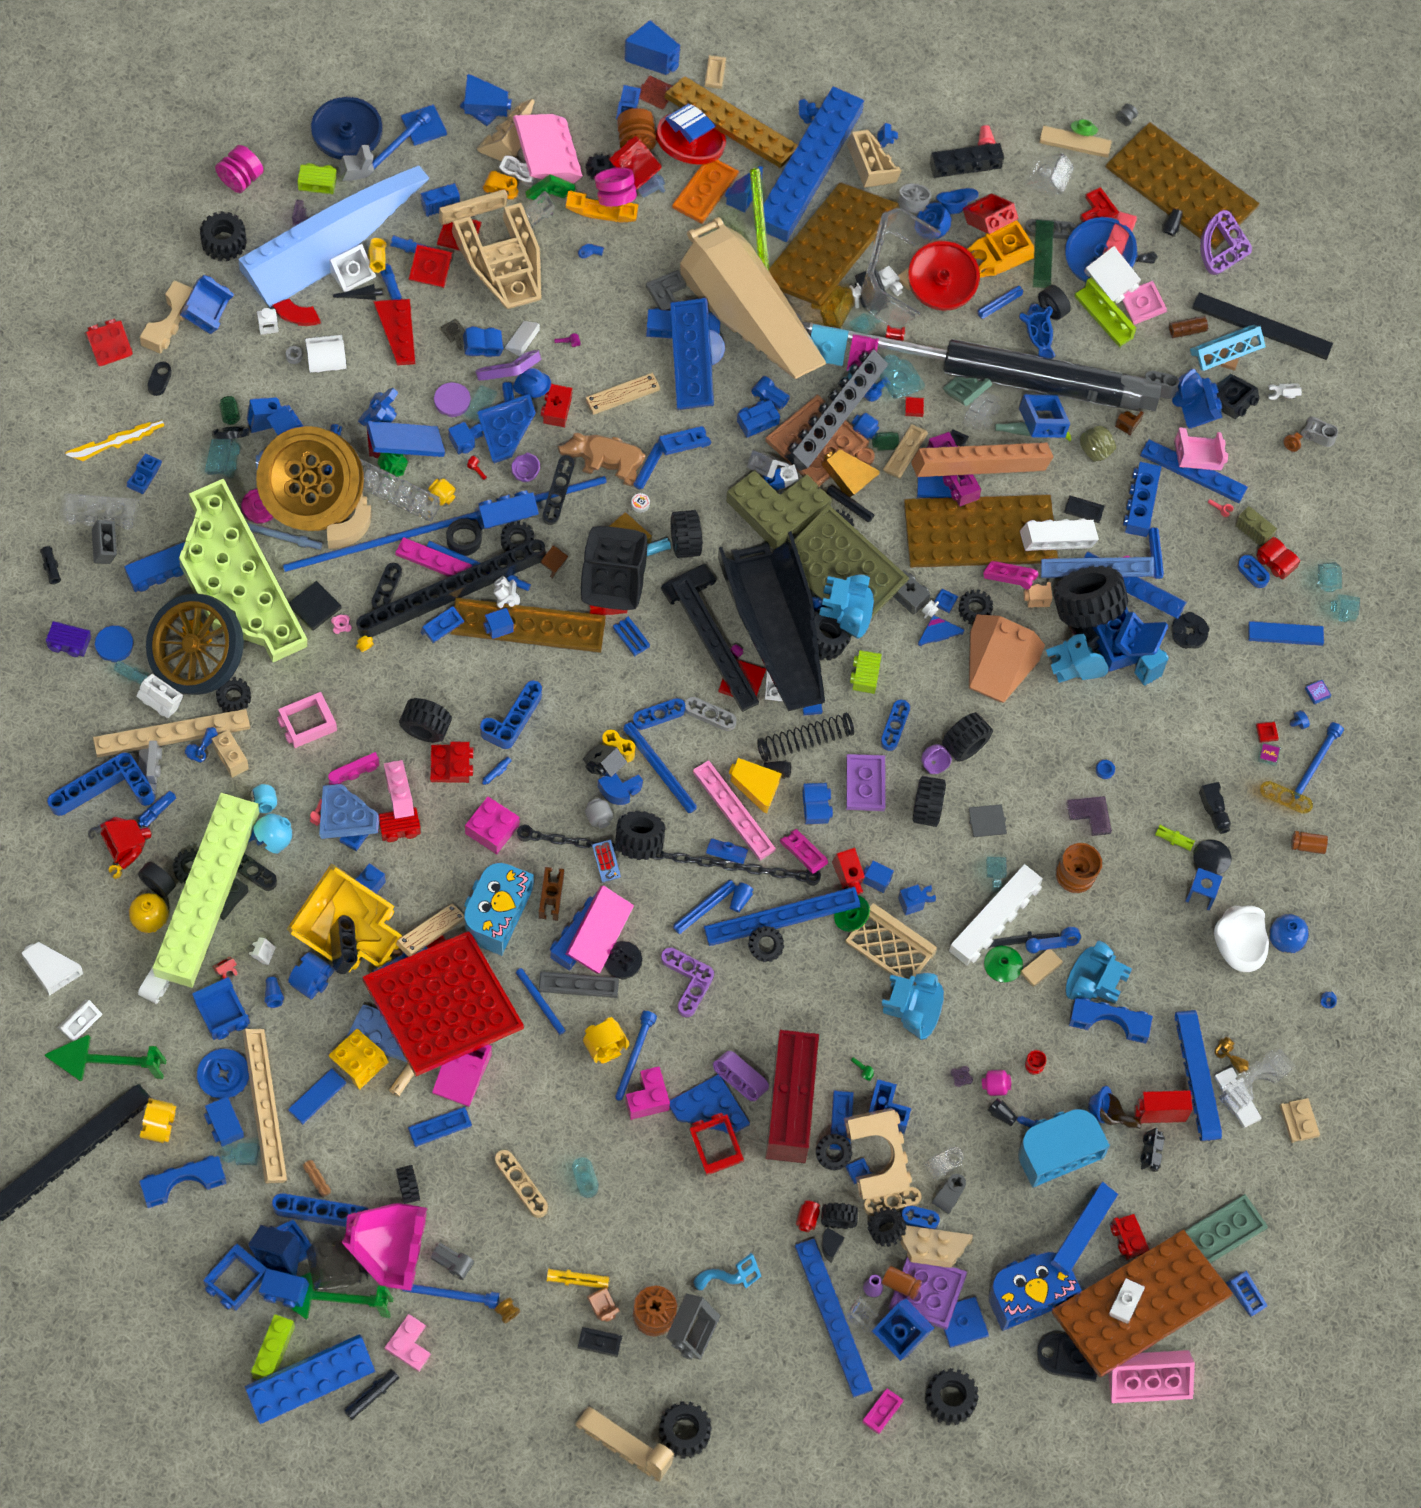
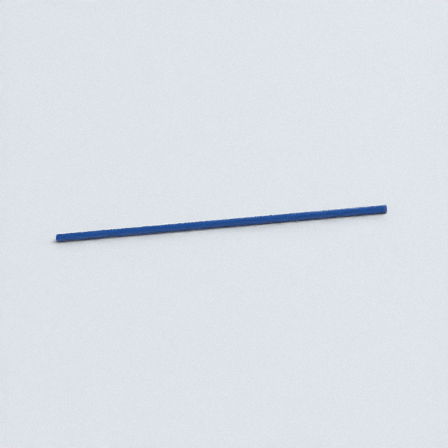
M603 476L570 485L566 494L607 483L606 478ZM549 491L534 495L536 503L547 500ZM554 494L551 498L558 497L559 495ZM475 512L284 564L283 568L285 572L396 542L402 540L403 537L410 538L443 529L458 519L475 520L477 516Z

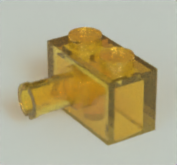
M836 286L821 306L811 303L812 309L821 310L820 314L824 326L841 329L855 304L851 288Z

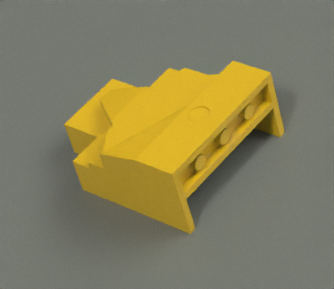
M332 863L287 927L290 934L332 961L330 928L340 916H349L355 925L358 959L348 972H351L352 969L356 970L361 962V956L377 967L389 962L392 958L390 955L393 950L399 948L396 945L397 940L403 937L401 933L384 923L385 920L388 921L394 914L393 908L395 906Z

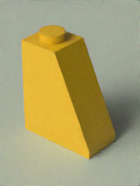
M738 758L736 764L732 763L729 770L731 782L762 812L767 813L780 783L781 773Z

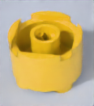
M612 1017L605 1019L596 1026L591 1025L585 1030L586 1035L583 1038V1043L595 1063L597 1061H600L601 1064L607 1063L622 1055L620 1051L623 1048L626 1050L629 1047L627 1037L618 1022Z
M149 1098L140 1138L160 1143L169 1142L172 1125H169V1122H174L177 1106H174L173 1103Z

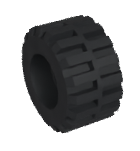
M220 211V214L215 212L213 216H207V221L203 220L202 226H200L202 249L207 256L211 254V259L215 260L217 257L218 261H222V259L230 261L231 257L236 259L237 254L241 255L243 253L242 249L245 250L247 243L245 225H243V221L236 214L232 216L231 212L225 214L224 211ZM220 233H229L232 235L227 239L215 238V236Z
M697 511L672 512L670 519L671 538L676 557L700 556L702 553V531Z
M818 609L817 612H814L819 659H836L847 647L852 635L840 628V623H837V619L819 615L820 609ZM820 630L829 633L832 639L825 637Z
M411 698L406 703L399 724L406 733L416 739L439 743L445 738L452 721V716L445 708L433 701Z
M974 712L960 719L949 729L942 740V745L957 762H961L972 757L989 741L993 729L977 712Z
M921 776L915 799L913 823L933 827L938 826L946 789L944 779Z
M647 811L628 812L627 815L624 814L618 819L615 846L619 852H622L623 856H628L630 859L649 860V858H654L663 850L665 824L661 821L660 817H656L655 814L648 813Z
M949 1368L947 1372L942 1370L939 1374H935L932 1380H930L925 1392V1403H927V1411H931L930 1416L933 1419L935 1417L938 1418L937 1422L942 1423V1421H945L946 1425L949 1426L951 1423L959 1425L961 1421L965 1422L973 1414L979 1395H977L978 1387L974 1386L975 1381L974 1379H969L968 1373L963 1375L961 1374L962 1370L957 1369L956 1372H953V1368ZM946 1387L956 1388L963 1396V1403L956 1407L946 1405L940 1397V1391Z
M685 1401L680 1402V1405L673 1404L670 1409L667 1408L665 1410V1414L661 1417L659 1424L660 1443L670 1449L676 1458L677 1455L681 1456V1459H686V1456L693 1458L695 1454H701L702 1450L708 1445L712 1431L711 1420L707 1417L708 1413L705 1410L702 1411L699 1405L693 1406V1402L685 1404ZM681 1420L691 1421L697 1427V1435L690 1440L679 1439L673 1433L674 1424Z

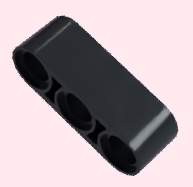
M707 564L700 565L679 575L661 586V591L671 605L675 604L674 602L676 601L680 602L671 587V583L689 576L697 592L706 589L708 585L712 586L716 583L717 579Z
M343 915L330 928L332 963L334 970L339 974L348 973L358 959L354 921L349 916Z

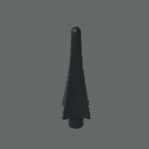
M372 284L363 288L333 294V298L376 300V296L383 295V289H375V285Z

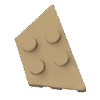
M906 1225L905 1236L901 1235L903 1238L901 1245L907 1251L910 1262L952 1268L956 1263V1259L963 1254L966 1246L971 1244L973 1235Z

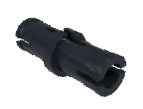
M43 547L40 550L44 561L43 568L47 572L49 583L57 584L61 581L57 569L58 562L54 558L52 547Z

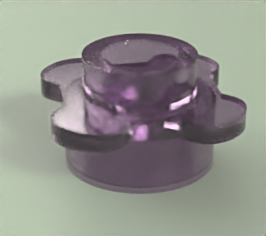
M963 1066L961 1069H952L951 1076H953L956 1087L972 1084L973 1078L970 1077L969 1067Z

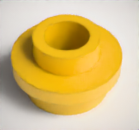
M367 636L357 640L356 648L360 649L361 652L368 650L374 646L373 638H368Z

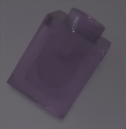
M296 199L292 214L293 227L310 218L306 217L307 208H304L303 200Z

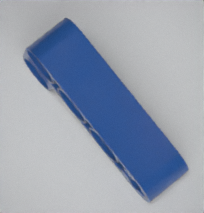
M530 681L525 685L503 723L493 718L483 719L480 724L481 737L502 749L511 748L542 698L541 684L538 681ZM521 706H527V707H529V708H527V709H521L520 707H521ZM518 721L519 724L514 725L511 722ZM486 728H492L493 730H492V731H486L485 729H486ZM508 736L510 739L504 740L502 737Z

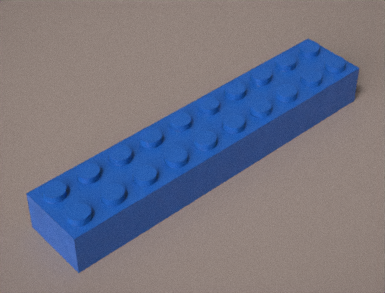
M834 86L831 88L756 216L755 229L787 243L862 114L863 99Z

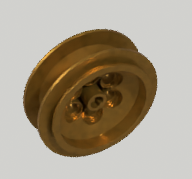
M303 426L287 430L271 441L258 463L256 481L260 499L275 519L295 529L321 531L326 530L329 525L343 522L355 510L363 492L364 473L358 454L344 438L323 428ZM314 455L316 457V463L313 466L309 465L308 460L311 456ZM295 465L300 467V472L297 475H294L292 472V468ZM330 465L332 473L327 476L324 473V469ZM309 476H314L312 483L308 481ZM297 483L300 486V490L294 494L292 486ZM327 484L332 486V491L329 494L324 492V487ZM311 493H314L316 496V500L313 503L308 501V496Z

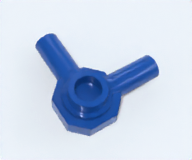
M883 378L877 384H873L864 397L871 402L879 399L882 396L881 389L889 383L888 379Z

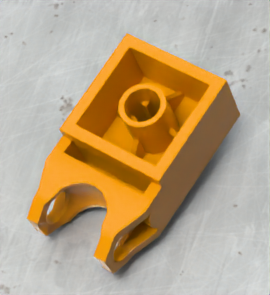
M1018 220L991 234H986L985 237L978 239L967 249L970 253L974 251L972 255L975 259L984 260L979 266L980 277L995 276L1034 259V245Z

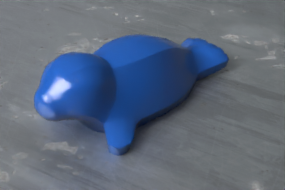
M1032 304L1027 315L1021 313L1019 319L1026 324L1030 340L1039 349L1038 356L1052 359L1055 357V353L1051 348L1053 328L1050 316L1053 308L1048 306L1044 310L1038 304Z

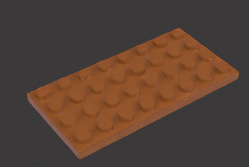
M1183 1229L1083 1290L1080 1294L1052 1309V1314L1101 1378L1227 1300L1233 1293ZM1126 1279L1145 1287L1128 1324L1109 1315Z

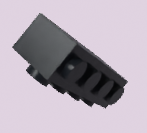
M1001 143L937 151L931 153L930 167L933 178L1002 169L1004 154Z

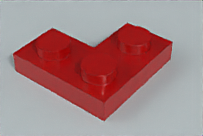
M1101 187L1086 194L1085 199L1093 209L1081 214L1080 219L1082 222L1098 217L1113 219L1118 217L1119 211Z

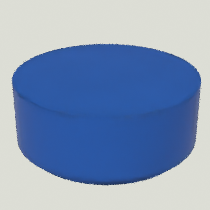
M1101 760L1096 766V774L1102 779H1110L1115 773V766L1109 760Z

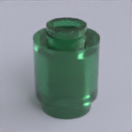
M232 396L223 397L219 404L222 421L228 425H234L241 418L238 402Z
M893 431L875 433V437H872V446L876 448V451L895 450L899 445V435Z

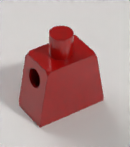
M855 847L837 853L832 860V864L842 888L855 887L857 895L862 894L861 883L865 876Z

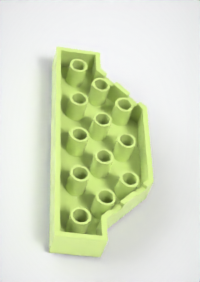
M221 479L189 493V502L195 512V519L189 530L179 561L180 567L194 594L212 596L225 603L237 616L242 628L243 639L264 646L272 662H276L306 648L307 638L225 480ZM203 609L206 617L208 618L210 612ZM215 618L211 625L213 630L222 627L217 618Z

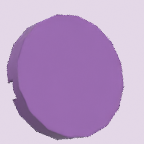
M446 383L435 392V408L439 413L448 415V417L460 416L470 406V393L466 387L459 383Z

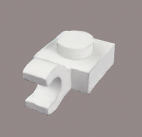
M890 266L878 272L885 290L890 288L896 296L902 294L900 289L903 286L899 282L900 278Z
M1298 384L1268 386L1269 390H1275L1274 394L1268 395V398L1271 400L1277 399L1280 395H1283L1285 398H1295V396L1301 395V387Z

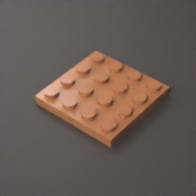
M819 395L815 396L765 439V442L790 465L793 464L784 455L788 452V446L799 438L797 436L802 429H806L809 425L807 423L809 419L817 415L819 412L818 408L825 402ZM845 420L809 468L801 471L796 468V470L803 477L808 475L820 487L830 478V475L821 465L827 453L831 450L836 452L841 449L855 457L863 448L869 446V441L863 435L854 431L853 426Z

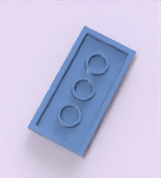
M363 1004L346 1038L356 1029H359L385 1055L407 1062L379 1010Z

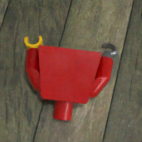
M113 817L98 825V829L93 827L88 831L90 839H93L90 835L92 831L101 834L114 862L119 863L117 866H110L108 870L109 873L117 870V873L113 875L114 879L119 878L122 875L121 870L126 869L139 857L145 845V840L151 838V831L148 827L139 829L135 820Z

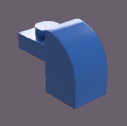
M623 85L616 120L625 110L638 108L641 88Z
M615 773L612 777L604 776L598 779L597 787L604 798L610 803L625 805L630 803V794L636 795L641 791L643 780L640 775H637L622 783Z

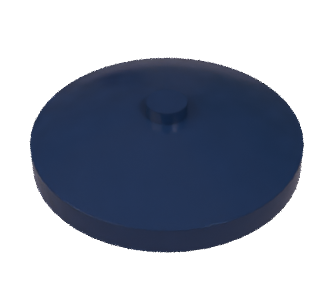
M338 97L327 101L317 109L311 121V134L315 145L324 154L339 160L343 156H357L361 145H368L370 152H372L378 146L383 132L382 120L378 111L370 103L355 97Z

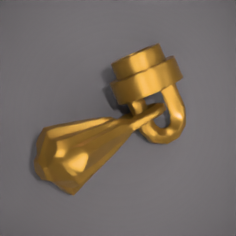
M1225 1036L1224 1039L1221 1038L1218 1046L1215 1048V1055L1218 1058L1227 1056L1239 1074L1248 1071L1249 1062L1247 1060L1229 1054L1234 1049L1235 1042Z

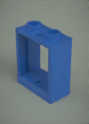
M1058 395L1023 396L1019 410L1031 437H1066L1070 422ZM1035 411H1051L1054 419H1039Z
M236 1244L203 1280L206 1286L204 1289L212 1297L218 1296L221 1299L220 1303L226 1309L232 1308L236 1311L262 1283L267 1268ZM237 1258L257 1276L234 1301L214 1283Z

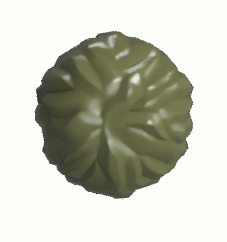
M1102 426L1087 429L1080 438V445L1083 451L1094 462L1106 459L1117 447L1112 434Z

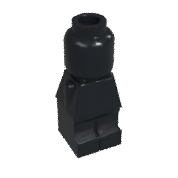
M1215 782L1202 785L1199 795L1204 809L1211 817L1215 830L1219 831L1220 834L1229 832L1231 821L1228 813L1224 812L1225 804L1223 796L1220 794V783Z

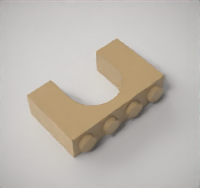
M892 1108L844 1118L849 1139L854 1140L878 1135L887 1140L891 1149L889 1163L884 1169L876 1173L856 1177L860 1198L868 1199L910 1189L909 1183H912L910 1172L906 1170L905 1164L908 1163L906 1152L902 1150L901 1144H904L902 1132L898 1130L897 1124H900L898 1112H895Z

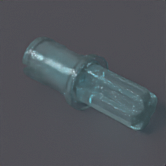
M117 661L114 666V671L127 677L129 681L133 680L140 685L148 677L146 674L138 671L136 667L132 668L121 661Z

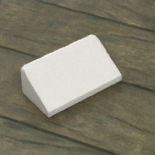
M523 321L505 349L518 356H522L539 332L540 324Z
M85 1000L57 1028L69 1039L75 1041L102 1013L90 1000Z

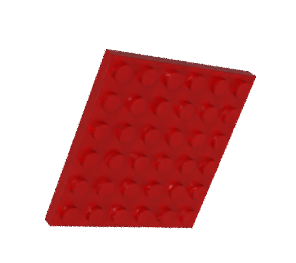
M469 931L362 977L363 983L415 1076L426 1073L524 1029V1024Z

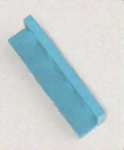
M1251 325L1190 348L1192 356L1198 357L1200 368L1204 371L1265 347L1261 327ZM1257 335L1259 344L1256 346L1250 345L1252 337ZM1238 342L1244 344L1240 352L1234 350ZM1222 348L1229 350L1225 358L1218 356ZM1207 354L1212 355L1211 362L1205 365L1203 356Z

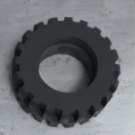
M1089 566V568H1081L1078 571L1070 572L1068 576L1062 577L1061 581L1057 582L1053 591L1060 620L1074 628L1098 627V625L1107 624L1123 614L1128 605V595L1123 576L1116 569L1108 566Z

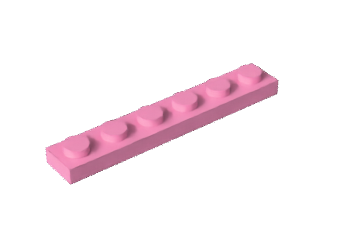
M708 760L693 770L695 777L757 859L761 861L775 852L776 848L711 762Z

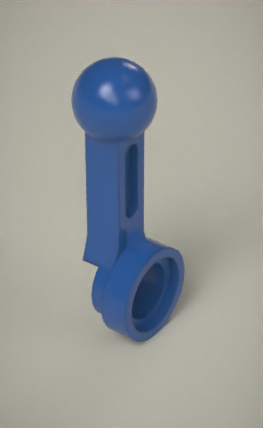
M1068 927L1061 932V937L1046 939L1030 938L1027 940L1025 947L1029 953H1037L1039 950L1067 948V946L1077 945L1081 939V934L1078 928Z

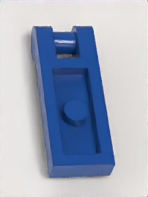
M703 426L660 436L658 439L665 455L698 447L704 448L711 444V440L706 436V430Z

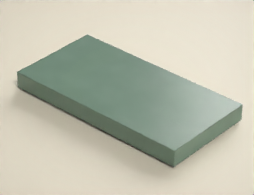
M1246 1194L1188 1228L1185 1232L1211 1264L1260 1234L1268 1226Z

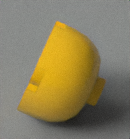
M144 893L137 896L131 902L129 908L130 922L138 931L144 933L156 932L167 923L169 917L168 906L165 901L153 893Z

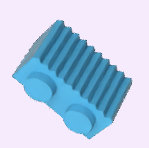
M1159 647L1155 655L1140 656L1134 673L1143 685L1146 686L1153 682V680H1156V678L1162 677L1168 661V655Z

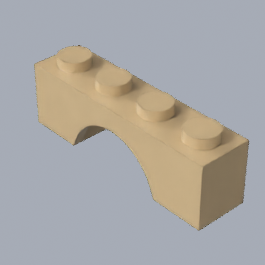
M173 281L165 294L167 304L172 309L171 313L160 322L148 323L140 335L141 346L160 354L163 349L168 348L172 334L175 335L177 333L180 321L185 320L184 317L180 316V313L193 288Z

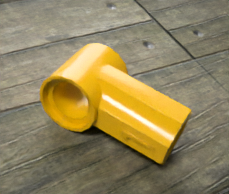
M380 238L371 239L367 253L369 268L376 273L385 270L386 242Z

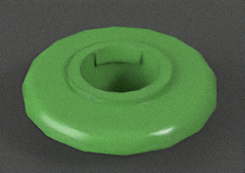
M1081 119L1071 124V129L1082 136H1093L1098 132V128L1089 120Z

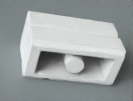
M151 674L142 682L136 697L142 700L144 704L158 711L160 715L169 718L178 709L183 695Z

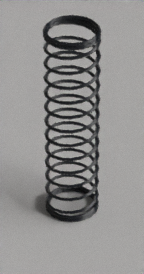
M846 712L843 714V717L837 715L836 719L830 717L829 721L823 719L822 723L816 721L815 725L809 723L808 728L802 725L801 730L795 727L794 732L788 729L787 734L781 731L780 736L774 733L773 738L768 735L766 740L758 738L757 746L764 762L768 761V757L770 760L772 759L767 745V738L769 737L773 743L775 755L777 758L779 757L774 743V736L776 735L780 741L782 753L785 756V748L781 741V734L783 733L787 739L789 751L792 754L793 749L788 738L789 731L794 736L796 749L799 752L800 747L795 736L796 729L801 734L804 749H807L806 741L802 734L803 727L808 732L811 746L814 747V742L809 732L810 725L815 730L818 744L821 745V740L816 730L817 723L820 724L824 740L828 743L823 727L824 720L829 725L832 740L835 741L834 732L830 725L831 718L836 723L839 738L842 739L841 730L837 723L838 716L843 721L846 736H852L855 732L849 713Z

